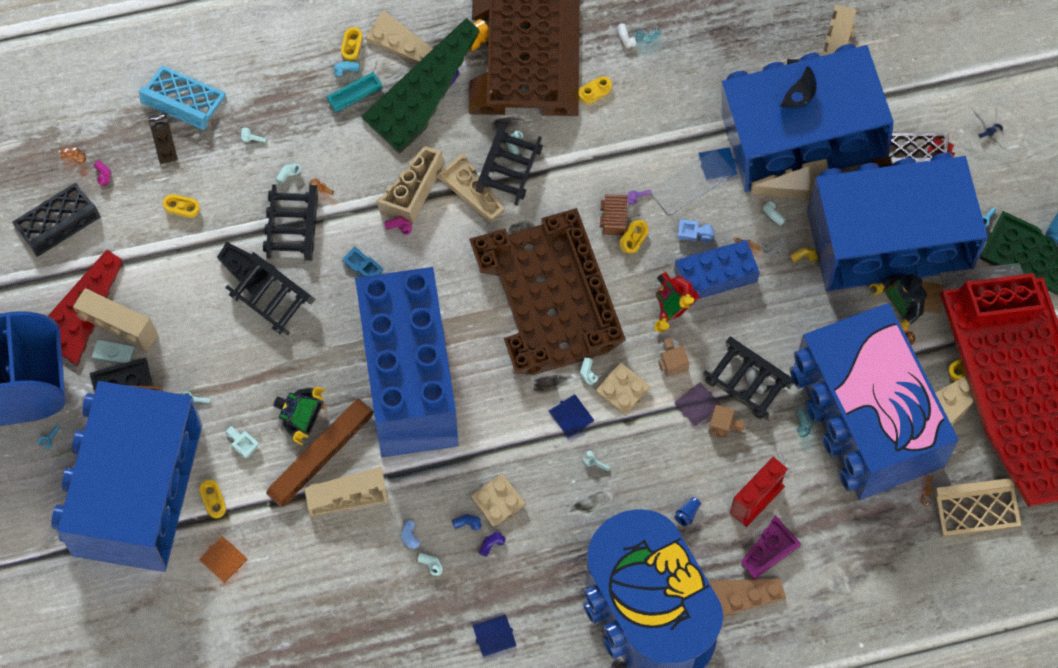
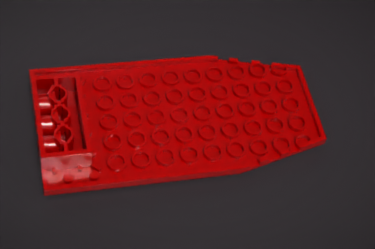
M1034 273L966 281L960 288L942 290L940 296L988 440L1028 507L1058 502V318L1044 278H1035Z

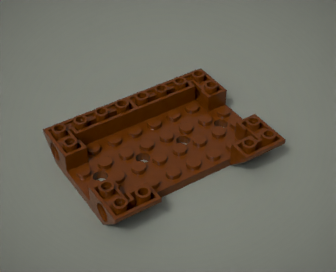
M472 0V20H489L488 72L470 80L469 114L505 115V108H542V115L578 116L580 0ZM523 24H527L530 26V28L524 30L521 28V26ZM526 55L530 59L522 61L520 57ZM522 87H526L529 89V91L526 93H522L519 91V89Z
M577 208L541 218V225L507 235L506 229L469 239L480 273L500 277L519 334L505 337L504 342L515 373L537 375L583 361L584 358H594L607 354L626 341ZM531 244L534 246V249L526 251L524 246ZM544 277L546 281L540 284L536 282V278ZM554 309L558 314L552 317L547 312ZM565 342L570 347L567 350H562L559 345Z

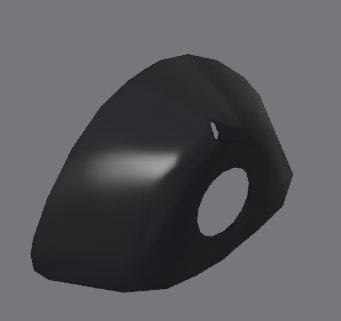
M809 66L806 67L798 82L788 90L779 107L802 108L811 102L817 90V82ZM793 92H801L803 99L799 102L792 100L791 95Z

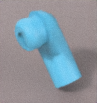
M350 61L338 63L333 68L335 69L334 75L343 76V70L359 72L360 63Z

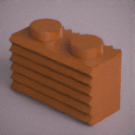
M605 194V200H601L600 211H604V217H600V228H603L604 235H623L626 231L627 195Z

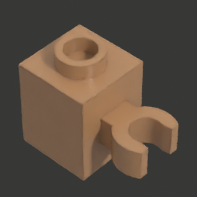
M671 338L664 340L663 347L665 352L661 353V358L658 361L661 371H665L667 377L688 371L690 362L684 347L674 348Z
M716 404L708 432L718 438H727L729 429L742 434L745 422L733 419L735 410Z

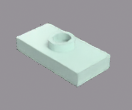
M97 340L92 359L114 364L131 362L135 347Z

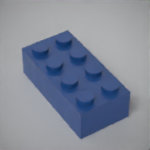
M747 240L675 260L674 266L676 277L683 276L684 279L692 282L693 289L700 296L699 299L756 283L760 274Z

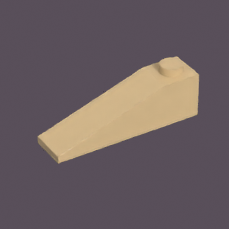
M823 159L805 163L802 165V169L796 171L789 169L779 177L772 175L752 182L750 193L753 195L810 199L816 177L828 169L827 160Z

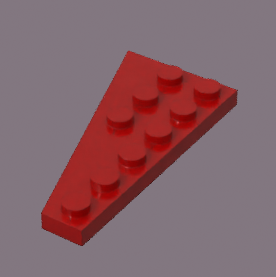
M106 250L48 315L60 327L62 356L77 367L95 325L87 320L79 319L73 306L85 288L108 298L111 285L115 281L123 263L121 258L109 250Z

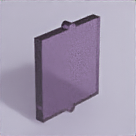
M700 382L674 402L682 411L683 416L687 417L694 426H697L711 415L716 404L721 406L712 396V392H709Z

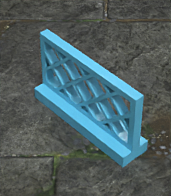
M161 66L146 87L142 86L139 90L140 103L202 130L206 129L208 126L207 121L226 97L225 92L165 66ZM163 73L171 76V78L161 80L160 77ZM184 81L187 85L177 87L176 82ZM173 83L174 88L164 90L163 85ZM161 86L162 91L155 92L151 89L152 87ZM200 88L203 92L193 94L192 89ZM189 90L190 95L180 97V91ZM176 93L177 98L171 99L166 95ZM209 95L219 96L216 100L209 101L208 99ZM205 97L206 102L196 104V98ZM191 99L193 101V105L189 106L182 103V101ZM207 106L209 108L207 113L198 110V108Z

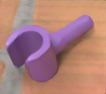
M631 190L627 196V203L636 204L638 202L637 198L652 194V191L636 192Z

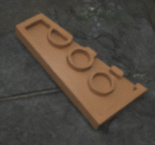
M780 578L708 581L721 603L723 617L786 599Z

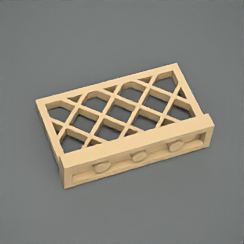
M1012 479L934 489L933 496L936 499L942 537L1020 527L1021 520L1015 494V484ZM1010 492L1011 501L1008 505L998 499L1002 493ZM983 495H988L993 499L988 508L979 502ZM963 498H969L974 502L969 511L959 504ZM949 500L955 505L950 513L943 509L941 501ZM995 502L1005 508L1000 517L990 510ZM976 504L986 511L980 519L971 513ZM956 507L966 513L961 522L951 515ZM1007 510L1014 515L1015 523H1008L1002 519ZM987 513L997 519L992 526L982 521ZM968 515L978 522L974 528H969L963 524ZM949 518L959 524L953 531L946 530L945 523Z

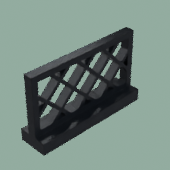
M74 183L12 223L31 247L36 257L98 220L101 216L94 203L89 200L78 184ZM77 190L76 198L68 197L70 193ZM57 201L62 202L60 208L53 207V204ZM66 203H75L73 209L65 208ZM79 203L87 204V206L83 207L82 209H77ZM41 211L46 212L44 218L37 217V214ZM58 212L57 219L49 218L50 213ZM63 213H71V216L62 219ZM25 221L30 222L28 228L19 226ZM43 222L41 229L33 228L34 223ZM47 223H55L53 227L46 229ZM31 233H39L34 239H29Z

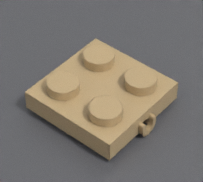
M620 362L597 388L596 393L626 416L635 405L638 406L641 403V398L651 387Z
M503 473L492 481L487 482L485 486L483 485L481 489L471 495V499L493 528L500 525L506 519L511 520L516 512L526 506V503Z

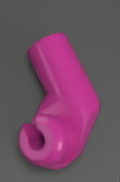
M98 160L94 164V168L100 172L97 182L105 186L110 182L111 170Z
M402 217L385 221L387 230L397 227L405 235L410 234L412 231V224Z

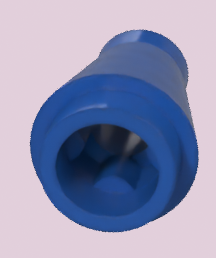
M692 497L675 512V520L682 526L692 524L698 508L701 506V502L697 498Z

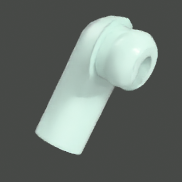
M584 358L580 376L585 383L593 385L598 380L597 374L594 375L591 371L593 360Z

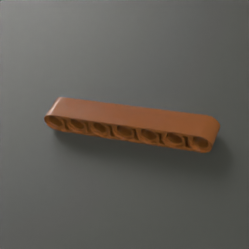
M360 399L355 400L268 488L266 494L280 507L285 506L371 419L374 411Z

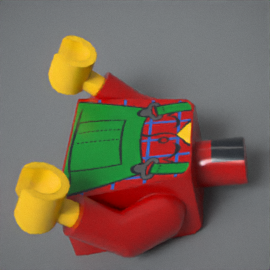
M667 272L657 277L662 285L656 292V298L661 311L659 320L654 325V330L661 333L669 328L668 321L681 317L700 298L699 294L693 289L692 282L684 279L683 276L671 279Z

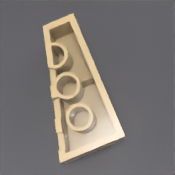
M835 4L822 56L835 53L836 49L840 46L852 44L849 41V37L854 36L856 27L853 26L857 9Z
M424 146L409 163L410 166L399 174L397 181L393 185L391 184L386 189L387 192L383 197H379L376 201L379 211L395 218L402 217L410 223H414L437 179L438 173L445 163L442 152Z
M967 376L935 392L952 427L976 404Z

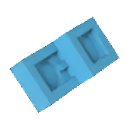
M355 246L342 259L346 266L361 277L379 275L384 270L371 257L365 256Z

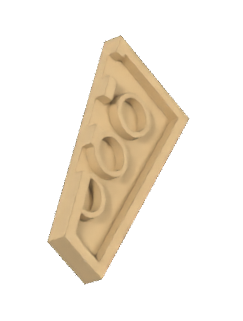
M384 10L366 36L367 42L416 64L433 49Z

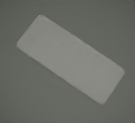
M712 150L653 188L651 195L665 213L671 216L732 177L734 172L716 150Z

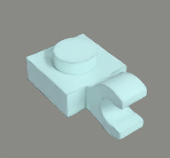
M232 426L226 430V435L234 441L231 444L232 447L245 459L260 446L246 431L240 434Z

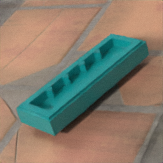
M372 72L326 96V100L334 112L337 113L383 89V85L375 73Z

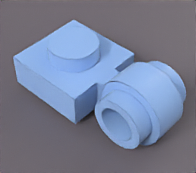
M680 219L678 239L696 242L697 236H699L701 242L710 243L714 239L715 230L713 226L708 224L699 228L698 221Z

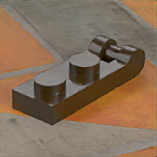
M166 113L161 114V117H149L148 120L159 163L164 164L178 160ZM163 124L164 127L157 128L156 125Z

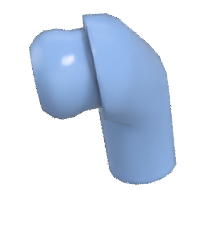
M406 520L401 539L408 548L416 549L420 541L412 533L415 523Z

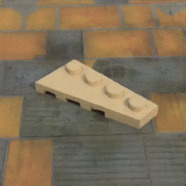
M464 152L438 173L437 178L490 223L504 213V207L492 191L486 187L482 194L475 191L479 175L475 167L467 160Z

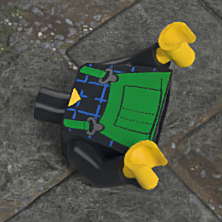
M895 273L882 280L881 284L876 283L869 286V289L877 288L876 293L872 295H879L883 292V288H886V294L904 319V321H899L904 333L908 331L909 324H913L924 313V302L927 292L922 287L923 280L919 276Z
M317 386L315 388L298 389L295 393L290 392L287 399L278 396L274 401L273 406L281 410L279 418L283 420V427L289 436L293 438L294 442L303 445L301 442L302 438H308V435H310L324 403L322 400L324 398L321 397L323 391H326L324 388Z

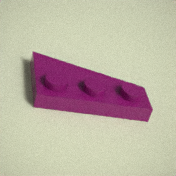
M775 515L771 524L763 531L760 539L744 557L741 566L754 580L800 548L801 543Z

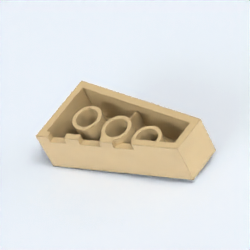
M86 288L73 306L79 319L89 321L96 327L107 331L144 353L148 352L158 336L149 317Z
M382 466L305 487L310 516L388 502Z

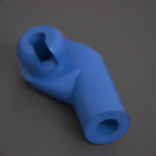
M465 514L451 520L455 529L464 525H471L473 530H478L482 527L481 519L470 514Z

